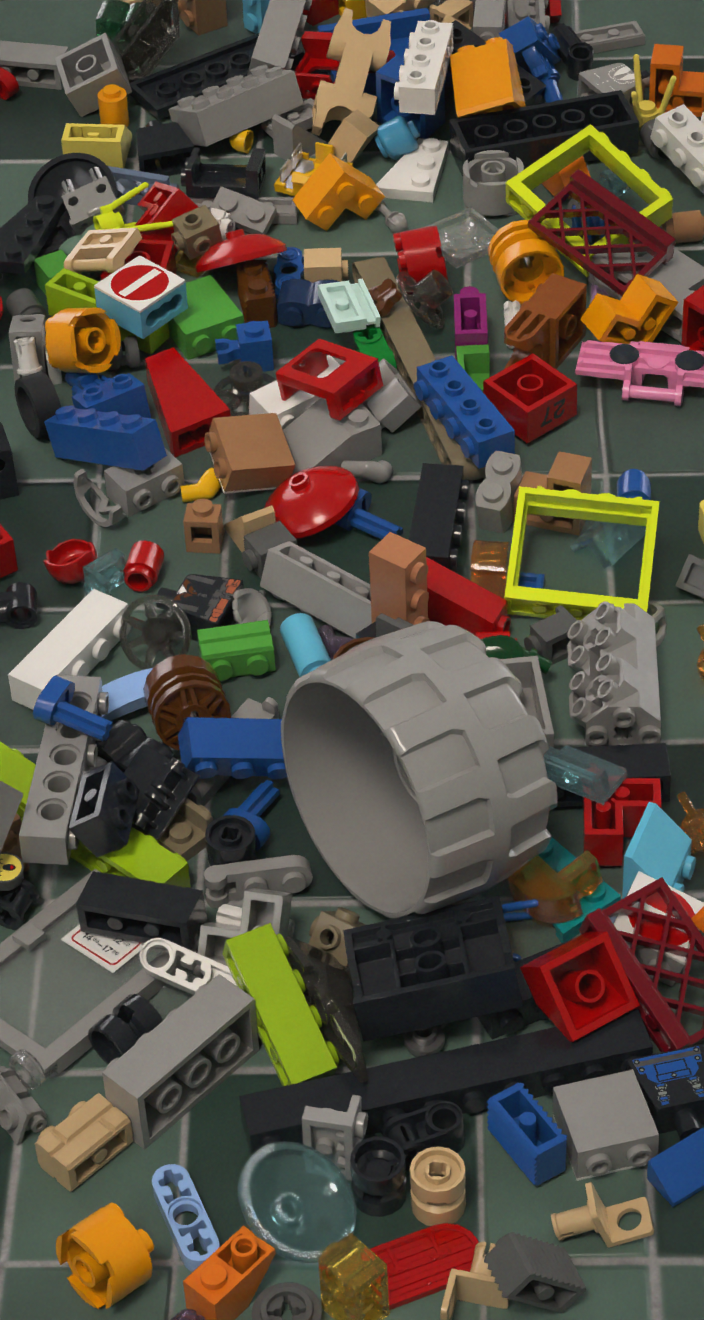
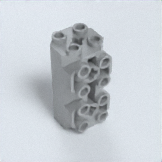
M604 601L582 620L575 621L567 633L570 639L567 645L568 666L577 671L569 683V688L572 690L569 695L570 718L585 728L586 745L589 747L660 743L661 715L655 618L635 603H624V608Z

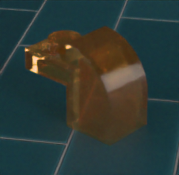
M474 540L471 555L470 581L503 599L511 551L510 542Z
M588 850L558 873L537 855L507 878L514 901L538 900L539 905L537 907L524 910L533 918L546 923H563L581 916L583 912L580 899L592 894L598 885L603 882L598 860Z

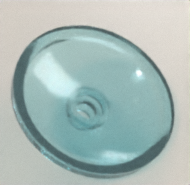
M288 1141L275 1142L260 1148L243 1166L238 1181V1199L243 1217L254 1235L275 1248L276 1254L295 1262L317 1263L330 1259L347 1245L356 1226V1203L346 1178L338 1167L325 1155L304 1144Z

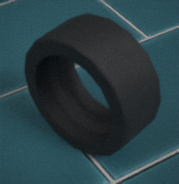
M40 371L17 379L14 386L21 418L30 434L35 438L48 434L44 421L56 415L55 411L61 408V403L52 381L47 374Z

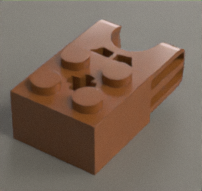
M552 273L543 284L541 283L537 287L532 297L528 301L523 302L519 312L504 328V344L514 346L512 356L505 368L532 353L555 369L561 365L586 336V325L580 319L586 311L587 284Z

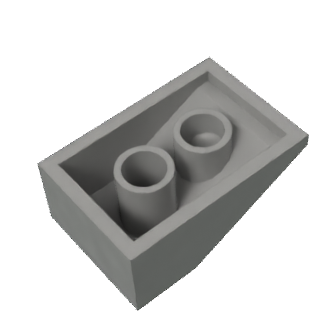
M321 398L283 429L295 462L292 475L308 468L318 466L341 467L342 462L345 460L368 461L382 455L381 424L363 403L339 421L330 417L327 401Z

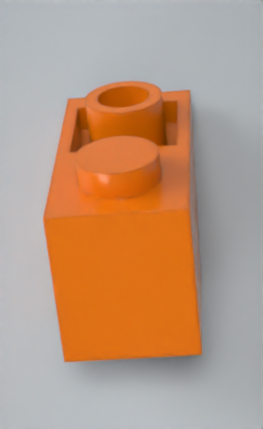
M243 1225L183 1280L187 1311L198 1320H235L249 1307L276 1254L275 1248Z

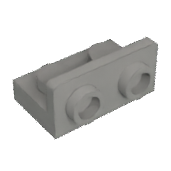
M352 1095L347 1112L336 1111L331 1108L305 1106L302 1116L305 1173L352 1181L350 1171L351 1152L356 1144L364 1140L368 1124V1113L362 1112L361 1096Z

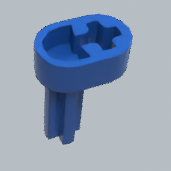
M359 488L357 499L351 509L334 523L348 531L355 527L379 539H383L389 532L399 536L403 534L402 527L367 512L371 504L372 495L362 488Z
M57 675L53 676L36 700L33 718L50 726L59 722L96 739L106 741L109 737V731L113 727V722L70 704L75 691V683Z
M270 780L261 783L238 808H230L223 815H237L246 818L252 823L255 829L256 851L266 843L271 835L269 826L260 816L280 795L279 789L273 787V782Z

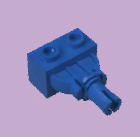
M529 16L500 32V37L507 39L513 45L516 63L546 85L543 93L545 102L563 100L558 87V81L561 76L554 64L561 61L557 51L560 49V45L553 33L548 34L542 23L537 24Z
M66 373L65 380L72 386V401L75 408H94L100 412L116 411L122 415L139 414L141 417L151 418L145 386L130 373L119 374L113 378H106L101 374L99 375L100 379H98L97 373Z

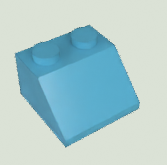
M648 802L624 855L622 899L625 898L638 871L656 880L663 877L667 885L683 893L684 879L690 880L693 875L696 857L691 856L692 839L656 803Z

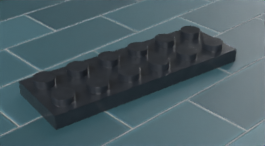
M259 33L130 83L132 92L129 94L158 120L170 117L168 109L177 106L178 100L188 96L196 98L203 95L202 90L211 86L222 87L227 84L226 80L231 77L247 76ZM299 47L296 54L290 53L289 58L294 59L292 67L298 65L304 56V51Z

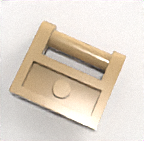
M138 228L88 230L65 259L64 268L78 274L90 271H108V273L112 274L124 266L125 259L133 253L142 236Z

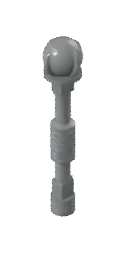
M382 200L375 210L380 211L385 216V224L390 228L391 233L395 234L407 230L408 222L405 215L398 211L391 212Z

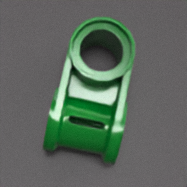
M374 324L366 325V329L353 332L354 341L357 346L355 351L378 358V362L384 358L397 369L393 351L389 348L379 327L375 328Z

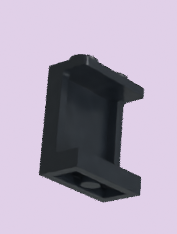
M193 148L191 156L186 157L185 168L181 169V186L186 187V195L193 198H215L220 187H224L250 198L259 199L266 178L265 149L253 148L248 165L202 164L200 148Z

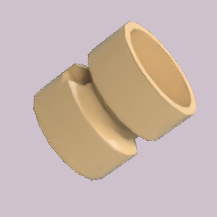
M439 1146L430 1147L419 1152L412 1159L410 1166V1192L413 1214L418 1221L427 1226L457 1222L464 1214L466 1208V1170L463 1159L453 1150Z

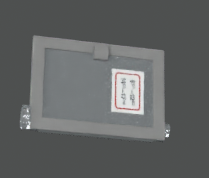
M93 871L0 943V1047L12 1055L9 1058L10 1068L14 1070L21 1083L31 1090L37 1089L53 1072L60 1074L92 1047L88 1037L89 1029L105 1015H112L114 1007L129 994L135 993L149 1000L167 985V983L150 976L144 971L139 956L144 943L81 931L76 902ZM199 936L191 950L198 953ZM155 948L149 952L147 962L155 968L163 967L169 961L170 955L163 948ZM177 956L176 966L170 975L175 976L176 968L183 971L186 969L181 966V956Z

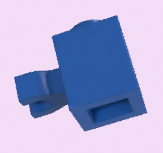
M268 320L236 324L237 340L215 339L219 365L239 359L242 374L274 370L272 338Z

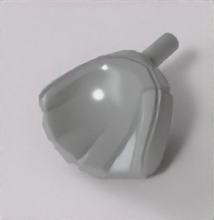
M244 588L234 592L232 609L237 624L268 620L270 627L272 612L264 590L258 591L253 588Z

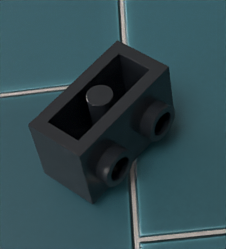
M112 761L82 774L69 830L97 858L109 852L122 849L128 844L140 790L134 781L128 778Z

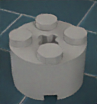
M487 150L474 154V160L469 163L468 159L464 162L463 201L470 209V214L473 217L482 218L487 215L514 216L517 214L506 202L505 182L524 170L521 159L516 157V160L509 158V153L505 151Z

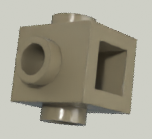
M202 205L172 219L174 233L171 234L172 241H174L178 251L183 250L189 260L203 255L211 246L222 241L219 223L206 205Z
M338 907L337 911H321L310 927L309 934L311 938L307 948L319 953L318 960L327 965L337 968L340 965L349 967L343 930L365 926V924L359 922V914L346 908Z

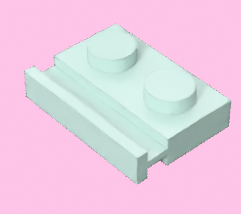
M363 278L358 279V283L350 284L348 280L318 285V297L335 333L366 329V325L374 324L375 328L380 327L381 316Z

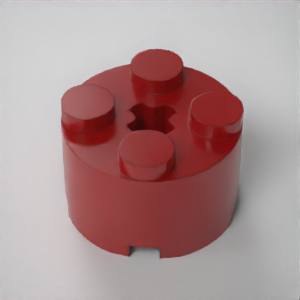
M436 225L392 234L395 250L398 255V270L402 278L405 295L448 286L446 265Z

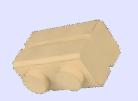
M100 1093L93 1096L87 1102L80 1101L71 1109L69 1116L56 1127L49 1126L41 1132L37 1142H35L38 1163L51 1177H55L58 1183L71 1192L133 1142L131 1121L127 1115L116 1106L113 1107L112 1103Z

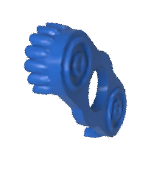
M287 247V251L277 254V264L273 268L274 276L276 277V288L274 290L276 298H279L283 281L301 279L304 274V257L302 256V251L296 247ZM285 267L297 268V271L291 274L281 272V269Z

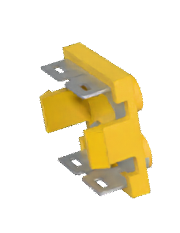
M300 142L293 151L291 159H287L279 170L280 176L274 183L275 191L295 196L328 154L334 155L335 147L316 142V159L309 158V153L302 152V143ZM345 152L341 160L353 167V163L347 162V153Z

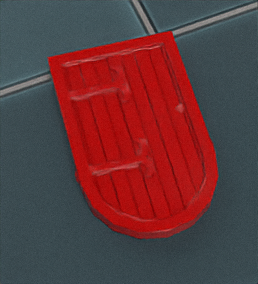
M442 1223L362 1251V1258L388 1310H392L445 1290L451 1268L470 1272L474 1249L479 1241L470 1230L460 1225Z

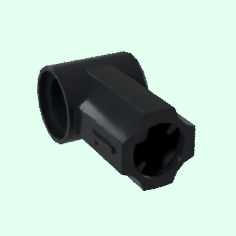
M563 23L555 26L551 33L555 35L559 42L560 49L557 51L567 66L566 73L568 77L578 81L580 72L592 69L594 49L590 44L582 42L572 28Z
M24 582L14 583L7 588L6 592H0V623L7 622L16 629H26L35 624L37 621V591L31 584Z

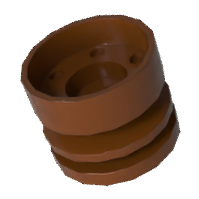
M181 654L168 657L156 664L147 675L143 688L145 703L152 717L156 733L163 743L169 747L180 751L178 734L187 717L231 718L230 704L222 689L217 673L209 662L199 656Z

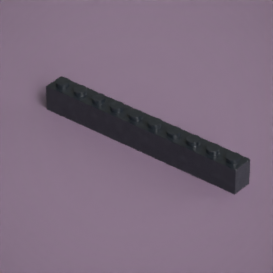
M636 1009L623 1014L574 1042H570L557 1027L242 1095L239 1096L241 1120L252 1160L274 1158L284 1153L303 1149L302 1116L305 1106L331 1108L336 1111L347 1112L352 1095L361 1096L362 1112L368 1113L365 1135L381 1132L385 1122L396 1115L407 1114L440 1101L455 1103L462 1110V1114L480 1112L487 1109L489 1105L487 1101L490 1097L516 1083H523L524 1089H529V1094L533 1095V1098L546 1095L553 1096V1087L627 1071V1060L652 1055L653 1045L639 1010Z

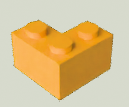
M329 153L292 201L306 220L327 231L345 208L367 220L385 196L371 177Z
M636 274L620 300L597 293L580 320L602 342L630 344L631 341L653 342L679 302L660 281Z

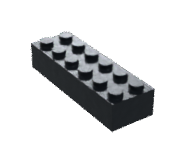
M621 90L449 120L450 151L462 176L464 162L468 159L469 163L474 160V154L487 150L508 152L509 158L516 160V157L521 159L524 169H526L590 124L599 132L605 133L610 142L620 151L623 150L627 154L638 153L639 121ZM590 151L583 155L585 162L598 160Z

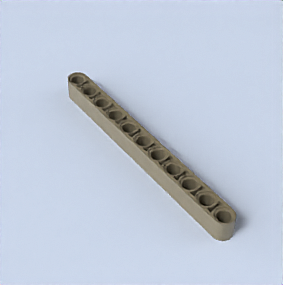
M382 256L353 262L352 274L354 283H358V279L363 278L369 290L372 287L381 285L385 279L389 278L397 285V290L402 294L401 300L392 306L390 312L385 317H381L379 328L382 330L389 348L393 351L397 370L417 397L414 389V383L417 381V367L436 359L386 259ZM420 401L422 406L416 412L441 463L464 466V480L474 481L486 478L485 467L478 469L470 458L464 456L460 445L454 438L451 439L448 436L444 425L439 419H434L427 404L424 401Z

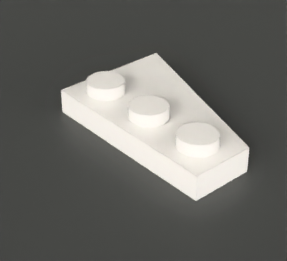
M419 138L417 140L418 148L413 152L403 155L376 184L385 198L433 202L449 152V141L435 138Z

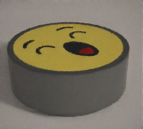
M2 852L0 853V891L13 890L23 881V862L15 854Z

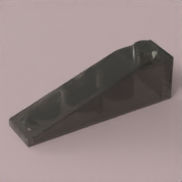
M291 936L285 937L284 939L289 951V956L286 958L292 970L297 969L305 984V992L303 994L308 1005H314L319 1012L322 1021V1028L319 1029L326 1042H332L340 1059L360 1083L368 1081L360 1030L353 1005V984L349 967H343L328 952Z

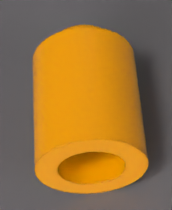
M115 84L104 86L97 94L100 124L125 125L128 127L130 122L126 90Z

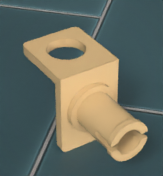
M592 1182L585 1183L588 1199L587 1205L551 1214L553 1229L559 1241L595 1230L596 1233H600L607 1248L654 1234L650 1207L646 1197L605 1207ZM628 1212L639 1213L641 1215V1222L636 1228L626 1231L619 1227V1220L624 1214Z
M486 1242L476 1244L470 1272L451 1268L440 1310V1320H452L457 1300L502 1309L508 1308L510 1299L502 1297V1291L498 1290L499 1284L494 1283L495 1277L491 1276L492 1270H488V1263H484ZM490 1243L489 1252L495 1247V1244Z

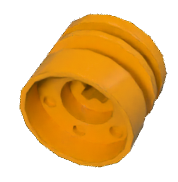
M529 220L514 221L500 228L491 238L488 246L489 261L496 274L501 291L507 299L512 302L517 300L520 304L528 301L536 292L537 287L541 283L543 284L552 273L564 277V266L556 248L528 228Z

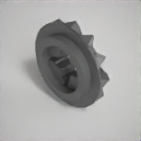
M293 1282L278 1283L266 1288L258 1295L252 1307V1320H283L281 1316L283 1310H285L284 1304H289V1310H291L293 1315L291 1320H321L322 1316L321 1303L317 1295L308 1287Z

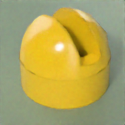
M246 129L229 137L232 148L238 152L249 153L254 140L252 130Z

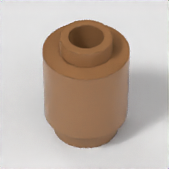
M700 210L672 213V218L662 224V229L676 239L675 244L702 241L704 235V216L701 215Z

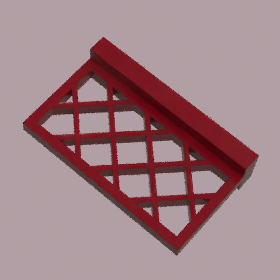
M577 169L570 176L569 184L528 221L529 229L620 296L624 295L635 278L636 271H639L637 274L648 277L661 263L666 265L673 258L676 241L674 237L580 169ZM571 196L580 203V209H562V202ZM598 216L604 220V226L586 227V217ZM581 217L582 227L564 228L563 218ZM546 218H559L560 228L547 229L540 223ZM610 234H623L628 238L629 244L611 245ZM587 235H605L606 245L588 246ZM565 236H583L584 246L571 247L565 242ZM630 252L631 263L613 264L612 253ZM634 252H648L654 258L650 262L635 263ZM607 253L608 264H594L590 261L589 254ZM632 271V279L626 285H623L614 278V272Z
M663 877L603 910L598 908L586 915L579 929L580 933L608 932L640 1006L633 1010H639L648 1034L661 1053L694 1046L703 1041L704 1018L702 1029L689 1036L680 1023L682 1011L704 1016V1007L684 1002L687 985L704 989V980L689 976L692 959L704 962V937ZM658 892L667 905L665 915L643 910L645 899ZM639 902L638 908L631 907ZM618 913L636 917L633 934L617 930L610 918ZM641 919L663 924L660 941L638 936ZM669 926L683 929L689 936L688 948L666 943ZM636 944L658 950L655 967L641 964L634 955ZM664 952L686 957L683 974L661 969ZM659 977L681 983L678 1000L661 995L657 989Z

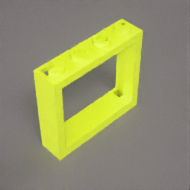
M591 124L505 182L506 202L525 220H530L546 205L531 190L590 151L649 204V206L639 212L658 227L672 218L673 198L669 191L658 186L646 170L637 167L626 152L616 148L605 133L599 132ZM546 218L540 223L547 229L560 228L559 218ZM564 222V228H571ZM610 234L611 245L629 244L628 238L623 234ZM565 236V242L571 247L584 246L583 239L580 236ZM604 236L591 246L606 245V237ZM559 251L583 275H585L586 277L589 276V272L587 270L582 268L572 259H570L561 251ZM589 254L590 261H592V257L595 254Z
M519 486L504 599L508 601V614L547 618L556 614V607L562 605L576 620H582L604 601L624 608V603H635L647 612L660 501L643 500L642 497H616L610 493L587 494L574 489L559 491L545 489L542 486H537V488ZM528 514L646 526L638 599L518 586Z

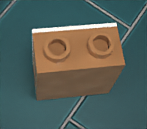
M277 413L213 418L209 432L205 433V448L210 453L214 464L215 476L219 479L224 494L276 489L283 481L292 476L295 462Z

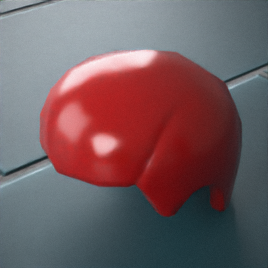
M70 539L59 543L53 550H47L46 560H43L50 576L62 584H76L85 581L93 573L97 564V552L92 542Z

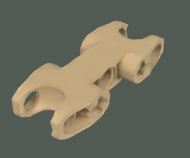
M344 9L340 20L334 28L326 58L340 61L334 84L320 80L312 108L311 134L319 136L326 122L331 120L343 121L357 109L368 118H372L377 96L364 93L363 91L369 70L376 72L386 64L391 45V21L383 19L377 32L363 34L353 26V10Z

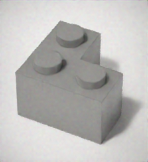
M257 888L244 891L240 926L215 922L201 925L198 954L227 966L222 955L226 940L271 923L275 934L280 933L287 944L293 893Z

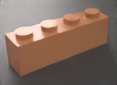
M389 532L369 551L372 623L376 622V617L381 613L395 620L399 617L414 625L429 621L426 548Z

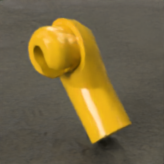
M214 468L207 469L197 484L180 486L182 502L211 499L217 494L221 485L219 479L215 476Z

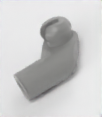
M345 460L341 464V468L349 470L355 478H362L378 484L387 482L393 472L391 464L385 460L378 462Z

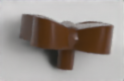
M389 278L385 279L381 285L368 290L381 317H385L390 312L392 306L402 298V294L397 290V285Z

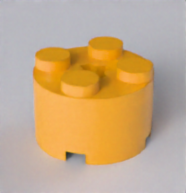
M96 307L66 308L56 313L53 317H49L45 323V342L50 365L66 373H101L108 370L112 365L110 362L113 357L118 356L121 346V335L116 321L110 319L104 313L106 312L105 310Z
M111 1202L99 1208L58 1236L56 1240V1254L60 1265L67 1261L73 1273L67 1277L69 1283L77 1294L94 1308L99 1309L106 1305V1309L110 1308L149 1281L152 1276V1262L150 1258V1253L154 1251L152 1239L143 1229L136 1230L124 1216L121 1208L115 1203Z

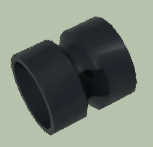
M226 815L215 819L209 824L205 833L208 867L257 860L255 829L250 821L237 815Z
M135 993L129 994L114 1007L112 1015H105L89 1029L88 1037L96 1053L104 1062L109 1064L113 1059L120 1058L135 1045L143 1034L151 1032L163 1019L148 1000Z
M379 1136L366 1138L356 1144L350 1157L352 1198L355 1206L361 1212L370 1216L384 1217L395 1213L403 1206L407 1194L406 1160L402 1147L390 1138Z

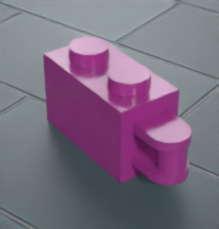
M472 286L462 288L460 294H454L455 359L456 346L488 345L486 293H479V290Z

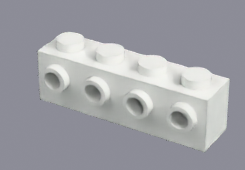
M434 20L418 21L415 33L410 32L409 49H405L404 65L400 66L399 82H395L394 100H399V112L435 115L450 63V54L453 52V23H441Z
M683 104L655 118L650 139L690 179L692 184L704 194V124Z
M93 589L8 674L12 701L34 709L38 696L53 676H87L100 661H103L108 656L109 651L129 634L131 621L128 603Z

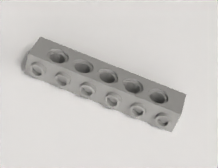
M57 675L75 683V691L70 704L100 717L102 714L107 715L109 694L108 692H103L101 677ZM59 722L53 726L45 724L19 832L22 862L69 864L71 850H77L79 845V839L69 830V825L82 774L89 772L90 767H96L98 750L95 742L99 739Z

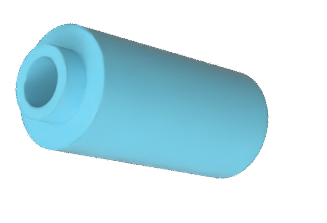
M297 613L289 616L282 622L280 634L299 677L331 661L310 615Z

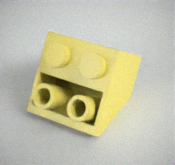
M66 123L61 139L63 155L68 153H85L97 157L107 166L125 168L132 141V132L125 125Z

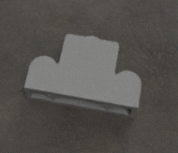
M674 248L673 258L666 265L661 263L648 277L660 281L679 302L661 330L681 342L684 299L704 285V267ZM630 252L612 253L613 264L631 263ZM634 252L635 263L650 262L654 258L649 253L638 257L637 252ZM607 253L593 255L592 262L594 264H608ZM632 271L614 272V278L623 285H626L632 279ZM589 273L588 281L597 285L602 291L605 290L608 295L620 300L622 296Z

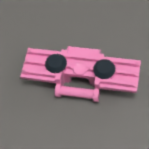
M587 340L581 344L575 374L624 381L622 389L623 401L636 398L674 402V406H681L684 387L704 388V351L689 350V347L684 345L631 341L630 344ZM646 374L664 375L667 377L668 388L642 386Z

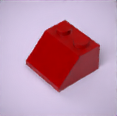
M607 931L586 932L520 967L536 1004L570 1042H574L640 1006Z

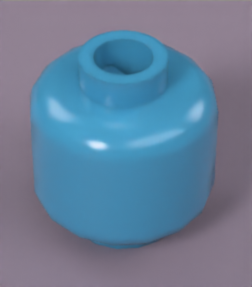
M396 116L378 127V135L374 139L385 158L390 157L393 160H399L403 155L413 152L418 148L416 138L421 135L413 120L407 122L404 117Z

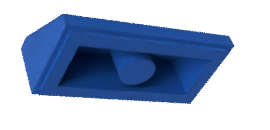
M704 1127L648 1161L647 1180L672 1207L704 1189Z

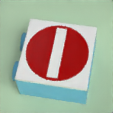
M140 255L94 285L96 307L105 310L106 312L104 313L110 319H114L118 326L142 339L188 309L186 280Z

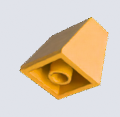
M502 37L491 38L485 41V45L478 47L474 45L463 46L457 49V53L450 54L457 118L526 106L513 45L507 39Z

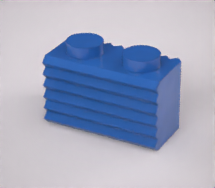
M516 1083L489 1098L487 1101L489 1104L487 1106L489 1109L487 1111L489 1114L487 1116L488 1130L533 1185L538 1186L566 1170L567 1135L562 1134V1129L557 1128V1123H553V1118L548 1117V1112L543 1111V1106L538 1105V1100H533V1095L529 1094V1089H524L523 1083Z

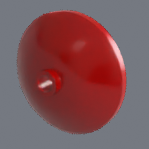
M244 229L225 233L226 240L211 246L197 261L195 269L196 273L287 251L285 243L265 234L245 235Z
M337 466L308 468L293 474L283 481L271 493L264 508L273 505L276 522L280 521L296 539L307 537L330 527L351 509L358 496V482L354 475L345 468Z

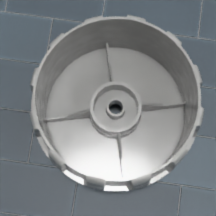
M426 621L370 639L352 647L341 656L298 678L286 696L287 701L281 721L283 757L290 789L307 831L324 861L346 889L362 904L392 919L414 914H425L457 901L469 899L488 890L528 865L529 859L547 848L552 837L546 827L549 811L557 807V785L547 777L543 756L549 750V746L541 723L535 716L527 714L519 699L523 689L506 664L498 658H489L486 655V646L483 641L459 626H445L439 622Z

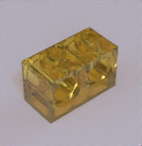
M349 1233L339 1242H333L328 1245L318 1258L322 1309L334 1320H384L389 1316L387 1264L352 1233Z

